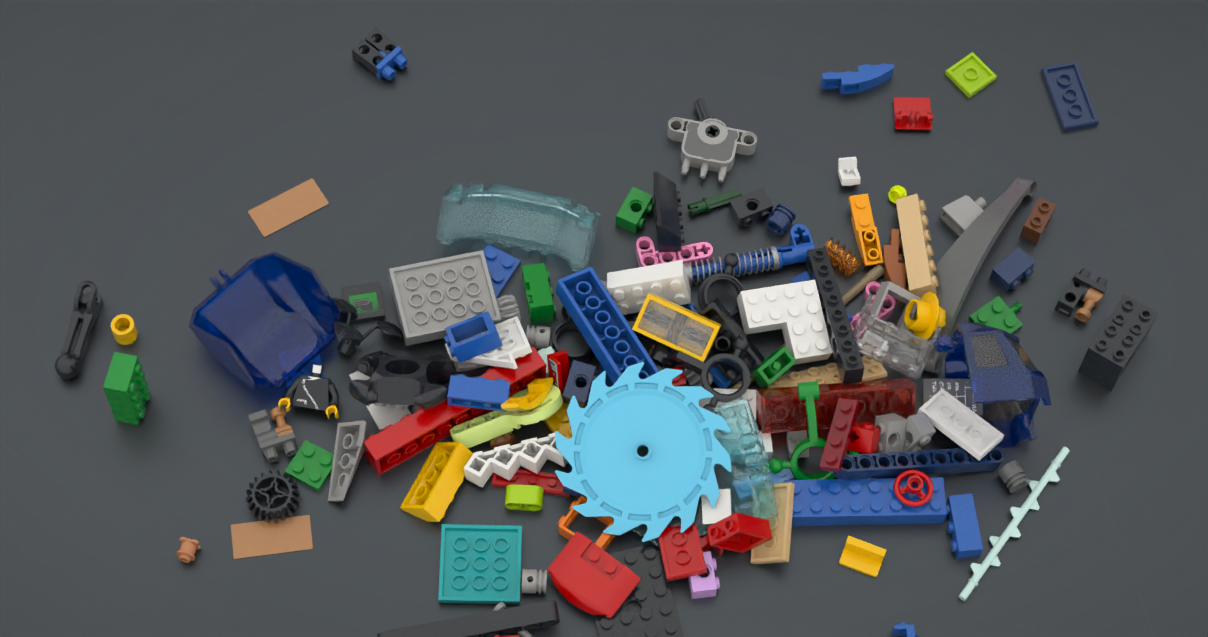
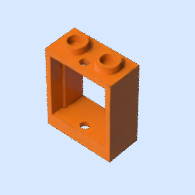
M583 496L578 501L574 500L572 502L569 513L566 516L563 515L558 522V534L569 541L575 533L568 528L580 514L572 506L585 504L587 499ZM595 517L606 524L607 528L614 523L612 517ZM602 533L595 544L605 551L616 535Z

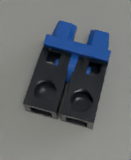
M377 28L352 49L353 60L357 63H362L372 73L376 74L379 79L385 77L391 80L396 75V70L393 69L395 65L403 69L408 64L407 58L402 54V48L397 46Z

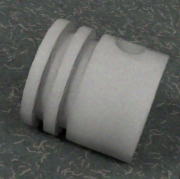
M527 325L526 337L530 347L534 346L536 349L548 348L550 346L551 327L537 326L535 328V326L530 327V325Z
M523 569L522 593L536 594L538 592V594H541V592H544L546 594L547 570L542 572V570L537 571V569Z

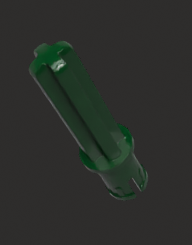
M735 189L707 199L704 197L701 201L688 204L687 208L688 210L693 209L689 211L691 216L703 211L709 212L712 208L728 204L731 200L741 197L742 193L739 189Z

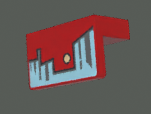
M565 350L547 355L549 378L553 377V385L559 388L562 396L570 373L568 352Z

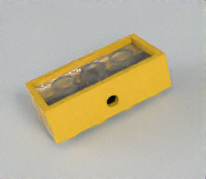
M650 292L645 299L632 330L704 362L717 337L721 324Z

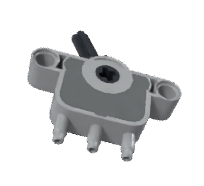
M698 98L694 101V106L700 120L694 121L679 117L671 118L668 122L667 135L673 141L682 142L681 161L683 164L681 173L683 175L687 174L689 167L700 169V178L702 179L706 177L708 170L719 172L718 181L723 182L726 172H729L733 167L736 153L752 155L755 152L757 136L749 131L726 127L721 120L715 119L714 116L710 117L704 100Z

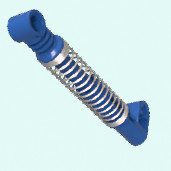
M803 224L794 225L790 230L789 246H769V248L766 247L763 251L761 248L758 252L754 249L753 253H750L748 250L747 254L742 252V255L736 253L739 263L733 268V277L734 275L739 277L740 274L745 276L746 273L751 275L752 272L757 274L758 270L762 273L764 269L769 271L770 268L777 270L781 269L784 265L805 262L807 250L815 249L809 229ZM718 256V262H715L713 257L712 263H709L707 258V264H703V260H700L701 265L699 266L697 261H694L695 266L693 267L691 262L684 263L690 286L693 285V282L695 285H698L699 281L702 284V278L704 281L711 275L724 273L726 266L724 261H721V257Z

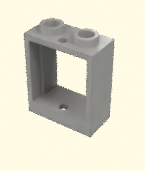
M890 281L881 282L863 324L869 326V330L874 333L884 334L885 338L889 341L904 340L908 331L904 322L906 307L911 300H921V298ZM887 294L906 304L895 331L875 322ZM917 304L913 305L911 309V320L913 319L915 312L917 310Z

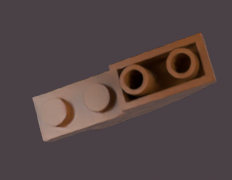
M891 229L889 245H883L882 249L884 261L882 267L885 270L884 278L886 282L890 281L909 291V288L905 287V282H908L906 265L901 263L902 253H899V248L902 247V239L899 237V229ZM894 298L898 305H903V302Z

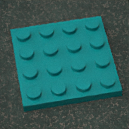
M442 524L438 602L499 604L503 602L504 604H520L522 526Z

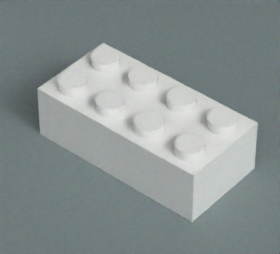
M683 260L607 273L608 293L623 315L640 312L650 292L678 305L691 303V289Z

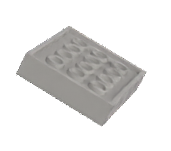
M483 250L389 269V280L406 346L442 339L444 336H447L446 327L489 311L494 325L501 322Z

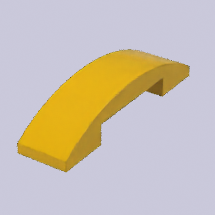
M553 377L533 380L527 385L528 394L524 397L509 398L501 404V408L507 411L533 409L539 406L551 390L554 381Z

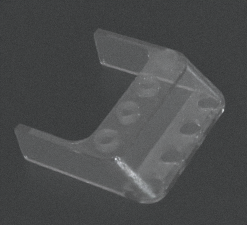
M869 294L860 311L853 332L859 352L909 377L920 378L942 327L938 326L930 341L921 339L910 331L902 330L893 323L885 322L871 314L869 307L873 295Z

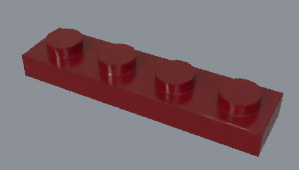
M838 399L819 465L820 470L840 473L859 408L858 400Z

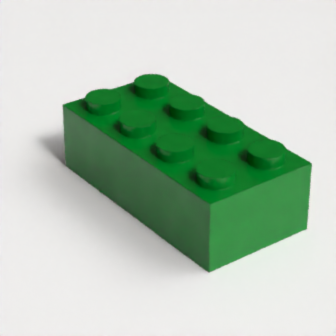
M114 352L103 389L115 420L139 425L140 419L144 418L145 402L150 399L151 390L148 388V382L145 379V373H143L142 364H140L138 356Z

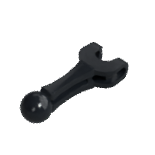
M82 281L77 288L68 334L60 351L61 356L55 362L56 373L65 379L73 378L79 373V361L82 360L87 337L103 305V299L97 293V287L92 281ZM86 287H91V292L84 295L83 290ZM83 322L74 352L70 354L79 325Z

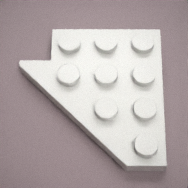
M516 316L495 324L503 345L502 347L464 361L511 369L518 368L515 359L524 357L532 352L518 317ZM446 343L445 346H446V349H447V351H448V354H449L450 359H451V360H454V361H458L457 358H456V356L452 358L451 353H450L449 348H448L447 343Z

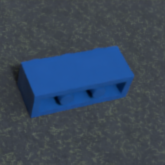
M462 374L451 375L447 395L448 405L507 412V410L501 408V404L509 399L510 382H506L503 379L488 380L484 377L471 378Z
M973 494L948 496L946 502L949 518L947 529L948 533L952 534V552H955L956 559L979 557L983 546Z

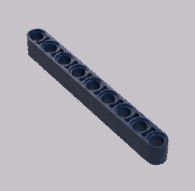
M995 446L980 461L974 460L973 458L975 457L963 448L845 455L842 466H845L847 470L841 468L840 473L833 472V474L840 480L897 477L903 471L911 469L922 471L926 475L994 471L1005 460L1006 453L1002 448Z

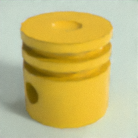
M120 314L113 318L111 329L115 340L121 345L132 344L137 338V330L133 319L126 314Z

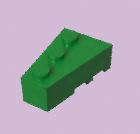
M544 263L522 266V279L530 324L536 325L553 322V315L557 314L556 305L552 300L554 297L553 288L549 286L548 282L550 281L549 269L546 270Z

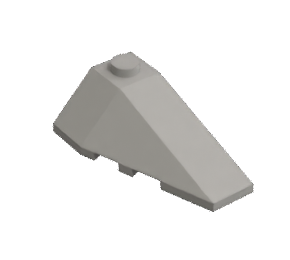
M366 421L338 423L328 494L329 502L343 501L365 450L364 441L368 437L369 428Z

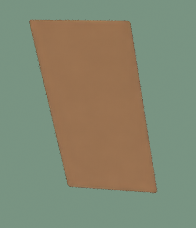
M311 178L249 210L248 213L262 235L266 237L328 205L329 202L314 179Z
M310 515L287 517L285 521L279 518L277 523H274V520L271 519L269 523L263 520L231 525L234 559L313 549Z

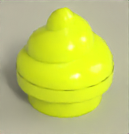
M895 185L890 189L888 197L892 203L896 204V199L907 197V191L904 187Z

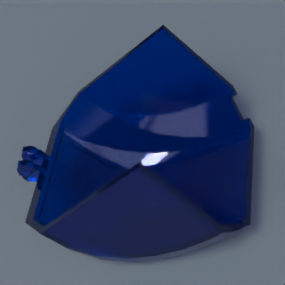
M272 252L249 260L231 277L221 268L218 272L225 282L221 285L216 277L212 276L210 278L216 290L194 308L189 324L190 329L207 350L240 380L254 389L279 390L336 339L334 322L337 321V318H340L341 312L315 270L277 252Z

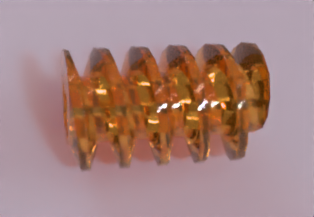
M831 237L823 248L827 249L833 266H839L841 272L845 271V275L850 276L859 269L864 258L862 257L857 261V253L850 256L852 250L849 249L845 252L846 245L839 248L840 241L832 243L834 237Z

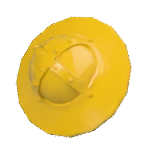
M933 292L925 293L921 300H911L906 307L904 314L905 325L909 330H913L915 340L919 343L926 342L932 333L940 331L946 324L945 310L939 306L938 298ZM917 304V310L915 312L914 319L911 320V309L913 305Z

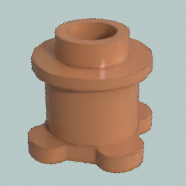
M180 537L179 541L182 543L180 549L176 551V555L180 561L190 563V561L195 560V552L200 550L201 546L199 541L195 539Z

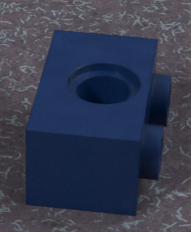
M573 360L562 396L564 403L570 404L572 396H575L579 407H585V403H588L592 381L598 376L595 373L596 366ZM581 381L586 386L579 388L575 383Z

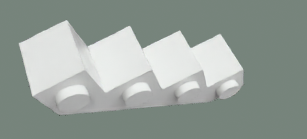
M555 433L548 434L549 436L539 439L535 437L511 446L507 444L495 447L494 450L487 452H475L463 469L467 480L483 488L493 472L510 481L520 466L538 474L547 459L563 467L566 466L568 461L556 448Z

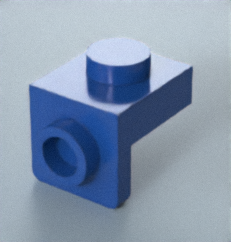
M906 622L897 623L891 631L892 636L919 637L915 635L914 624L908 625Z

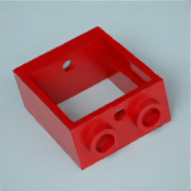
M737 512L707 527L710 546L739 553H745L772 539L769 520Z

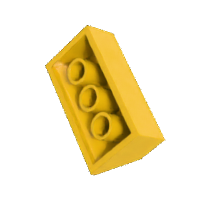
M436 442L400 509L427 522H440L445 515L447 507L453 501L458 487L463 483L465 476L463 468L473 453L461 442Z

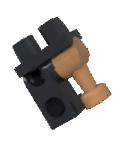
M1084 268L1079 273L1076 272L1058 300L1055 310L1071 317L1079 300H1081L1085 304L1083 308H1078L1075 317L1081 322H1088L1091 318V309L1099 305L1106 292L1107 280L1102 277H1098L1096 282L1089 279L1091 273Z

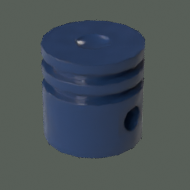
M778 204L766 219L765 225L772 233L782 236L795 220L796 215L788 206Z

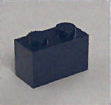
M1018 247L992 269L990 279L1007 293L1010 289H1016L1024 277L1027 279L1032 275L1035 261Z

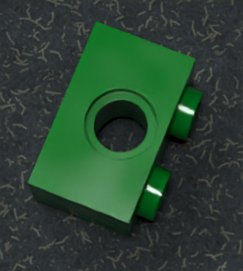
M632 187L616 215V225L636 234L639 228H643L647 213L651 214L654 208L653 195Z
M784 346L776 349L759 366L753 369L750 375L759 387L763 388L773 383L797 361Z

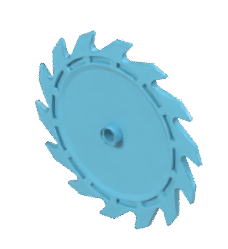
M644 362L628 366L612 387L606 386V371H603L592 381L588 404L585 408H580L576 397L572 396L567 413L573 435L570 439H566L558 431H555L556 448L570 463L572 471L565 473L556 470L555 473L563 486L587 497L585 504L572 506L574 510L585 517H612L614 519V523L605 529L603 533L620 536L645 524L648 529L642 542L658 538L674 517L681 518V533L688 529L695 521L700 496L706 495L711 507H715L720 492L714 466L720 464L727 471H732L730 455L714 437V432L721 430L731 433V430L723 417L699 406L700 400L713 398V394L701 386L675 387L672 385L673 379L682 374V370L666 368L645 379H640L639 373L644 365ZM643 446L649 449L648 454L644 457L639 456L637 453L638 449Z

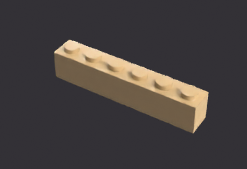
M918 194L896 199L909 291L920 298L928 292H933L937 295L936 287L939 284L936 275H934L936 266L931 259L934 253L932 246L929 245L931 235L926 228L929 225L926 214L924 215V211L927 210L924 200H920Z

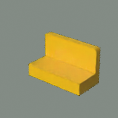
M848 535L839 564L872 577H877L886 549Z

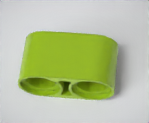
M532 485L506 486L504 506L511 510H542L544 489Z

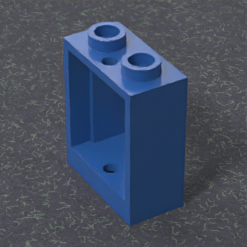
M489 311L445 328L447 336H444L452 358L456 356L459 363L503 346Z

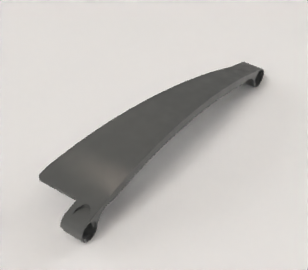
M1016 178L1009 188L971 223L937 263L936 271H934L939 284L936 287V296L939 306L945 310L946 324L940 331L932 333L926 342L919 343L923 347L917 364L921 370L936 374L941 371L943 366V348L967 293L990 249L1025 196L1034 197L1036 194V181ZM900 318L898 319L892 331H895ZM908 329L905 338L915 340L913 330Z

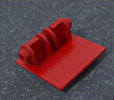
M893 98L895 129L932 130L931 121H933V114H931L930 98Z

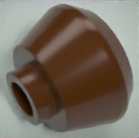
M511 432L491 439L489 445L493 450L495 447L510 444V446L515 445V435Z

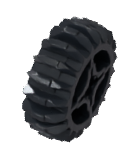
M269 470V475L266 476L262 472L261 478L255 477V483H250V489L246 490L248 495L246 503H249L247 505L248 509L252 510L253 516L258 515L260 521L264 518L267 523L271 519L274 520V523H277V518L285 521V515L291 517V510L296 511L297 506L295 504L300 503L298 498L300 491L297 490L298 484L294 483L292 477L288 478L286 472L281 475L280 471L277 470L275 474H272V471ZM279 486L287 489L289 494L279 491ZM276 493V497L274 496L270 501V497ZM257 499H261L262 502H266L267 508L261 506L257 502Z

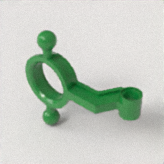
M818 381L797 383L799 401L805 400L809 438L804 439L795 447L789 461L773 458L768 462V469L771 473L778 474L783 469L791 468L797 480L833 479L835 477L833 472L824 471L820 474H808L803 472L798 466V458L803 451L811 447L825 448L827 440L818 437L814 399L820 398ZM850 451L848 455L862 454L857 451Z

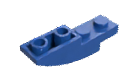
M894 64L858 65L857 72L822 73L821 89L839 88L840 94H851L869 90L892 78Z

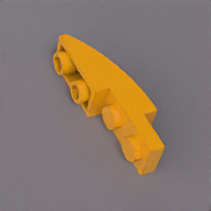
M868 193L849 196L852 226L864 266L883 264L877 227L874 226Z

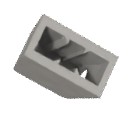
M965 195L942 207L940 218L960 237L984 211L983 208L987 206V203L982 197L973 201L968 195Z

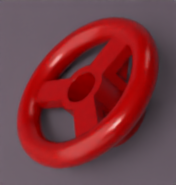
M914 469L906 470L895 479L894 493L903 504L919 507L926 504L932 498L934 491L933 483L924 472ZM911 476L907 481L906 487L900 488L901 481L905 477ZM923 480L927 484V494L922 492ZM902 494H916L921 500L911 501Z

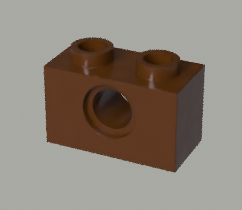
M1039 197L1023 226L1020 237L1037 244L1049 224L1057 205Z

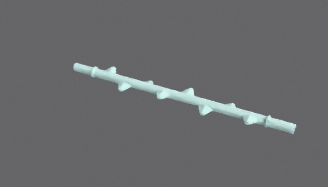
M1063 447L1056 458L1051 461V465L1039 481H1030L1028 485L1032 492L1021 508L1013 506L1010 508L1013 519L1000 537L990 536L989 540L993 548L981 564L972 563L970 565L974 575L968 579L967 585L958 596L961 600L965 601L975 586H978L979 580L990 565L1000 566L1001 563L997 555L1009 537L1019 538L1021 536L1017 526L1029 509L1039 510L1040 507L1036 499L1049 481L1058 482L1060 480L1056 470L1061 467L1060 464L1070 452L1067 447Z

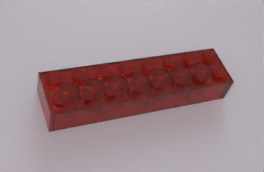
M910 378L862 381L845 385L842 383L820 384V398L814 399L817 429H830L839 398L858 400L859 408L855 422L861 424L869 422L875 425L876 416L895 413L907 419L909 416L916 414V384ZM798 386L756 389L757 428L762 434L808 430L805 400L799 401Z

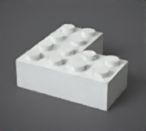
M815 280L746 290L739 293L737 303L745 334L782 329L786 348L797 361L794 365L826 360L832 354Z

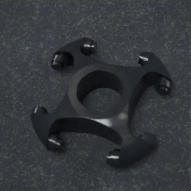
M382 350L362 356L357 364L358 371L371 378L368 380L357 379L351 381L349 392L356 400L366 406L374 403L416 405L426 410L436 407L447 400L448 388L443 385L433 384L449 380L451 375L455 374V367L448 359L438 354L425 358L389 355L388 353H383Z

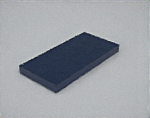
M1077 61L1043 67L1041 69L1063 132L1099 124Z

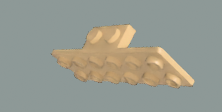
M866 354L861 357L864 365L862 382L887 377V371L875 355ZM829 363L824 366L811 367L807 370L782 375L767 386L775 402L778 403L799 398L797 383L818 381L820 398L814 399L815 410L837 405L839 398L852 400L851 385L858 383L843 385L836 363Z

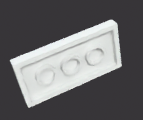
M943 388L918 410V413L924 412L934 427L979 461L1001 442L1004 434Z

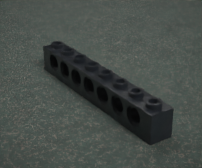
M827 249L807 250L805 266L809 279L816 281L831 349L842 384L860 383L863 378L864 365Z

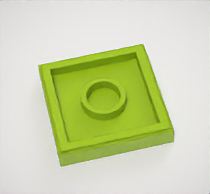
M973 52L945 71V75L968 98L975 95L997 78Z

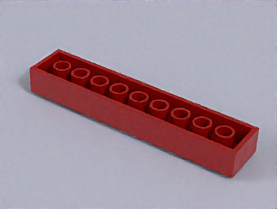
M533 346L531 347V353L515 359L518 368L492 367L479 377H484L488 380L503 379L506 382H510V398L519 391L528 388L527 385L533 380L546 378V363ZM448 400L430 409L423 410V407H420L414 414L406 415L396 424H390L380 433L367 437L364 441L366 458L379 476L431 447L436 442L450 436V430L454 426L494 410L448 405Z

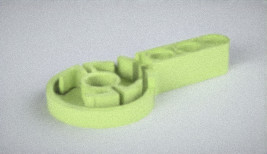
M552 385L546 399L533 409L507 412L492 411L456 425L450 430L453 442H461L466 448H471L513 431V428L519 429L521 428L520 424L528 425L538 423L540 420L543 421L555 414L562 406L563 398L558 387ZM528 388L519 391L510 398L524 397L529 393Z

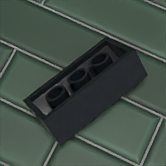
M653 172L658 252L681 251V243H685L684 232H680V230H683V218H679V216H682V205H678V203H681L680 191L676 190L674 182L658 172Z
M718 298L714 299L697 313L721 324V328L708 354L709 358L717 354H733L735 339L744 337L748 340L749 347L747 351L741 353L739 358L747 365L749 372L764 361V356ZM728 364L716 365L727 381H731V386L741 379L740 373L733 366Z

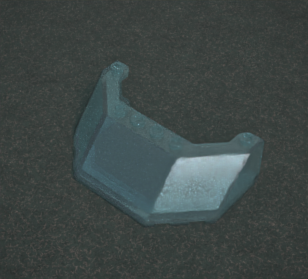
M453 184L442 197L436 240H441L442 244L451 245L452 242H456L458 239H484L486 243L495 244L499 242L503 243L505 247L512 248L518 246L522 247L521 249L525 251L538 250L544 255H551L553 253L569 261L568 265L572 267V270L581 271L589 265L601 213L597 211L591 213L589 212L590 208L583 204L574 205V200L570 198L501 184H491L490 187H483V184H469V187Z

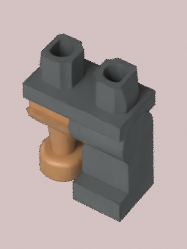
M275 407L269 412L271 419L277 423V428L274 429L271 428L265 409L248 415L262 455L266 457L269 463L279 459L277 452L284 450L286 457L296 454L297 443L292 427L287 425L284 419L286 416L284 407L280 409Z

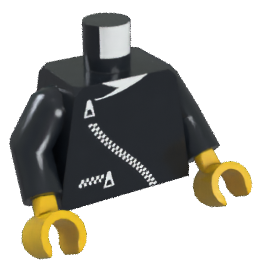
M312 364L311 375L304 374L296 378L288 387L284 397L279 400L278 408L280 409L282 405H287L286 412H289L290 403L292 402L293 406L324 410L328 419L331 413H335V418L337 419L339 418L337 409L339 407L340 395L332 380L322 377L324 366Z

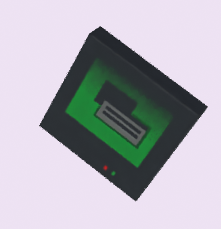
M380 282L342 287L343 300L351 303L357 310L356 314H351L350 324L385 318Z

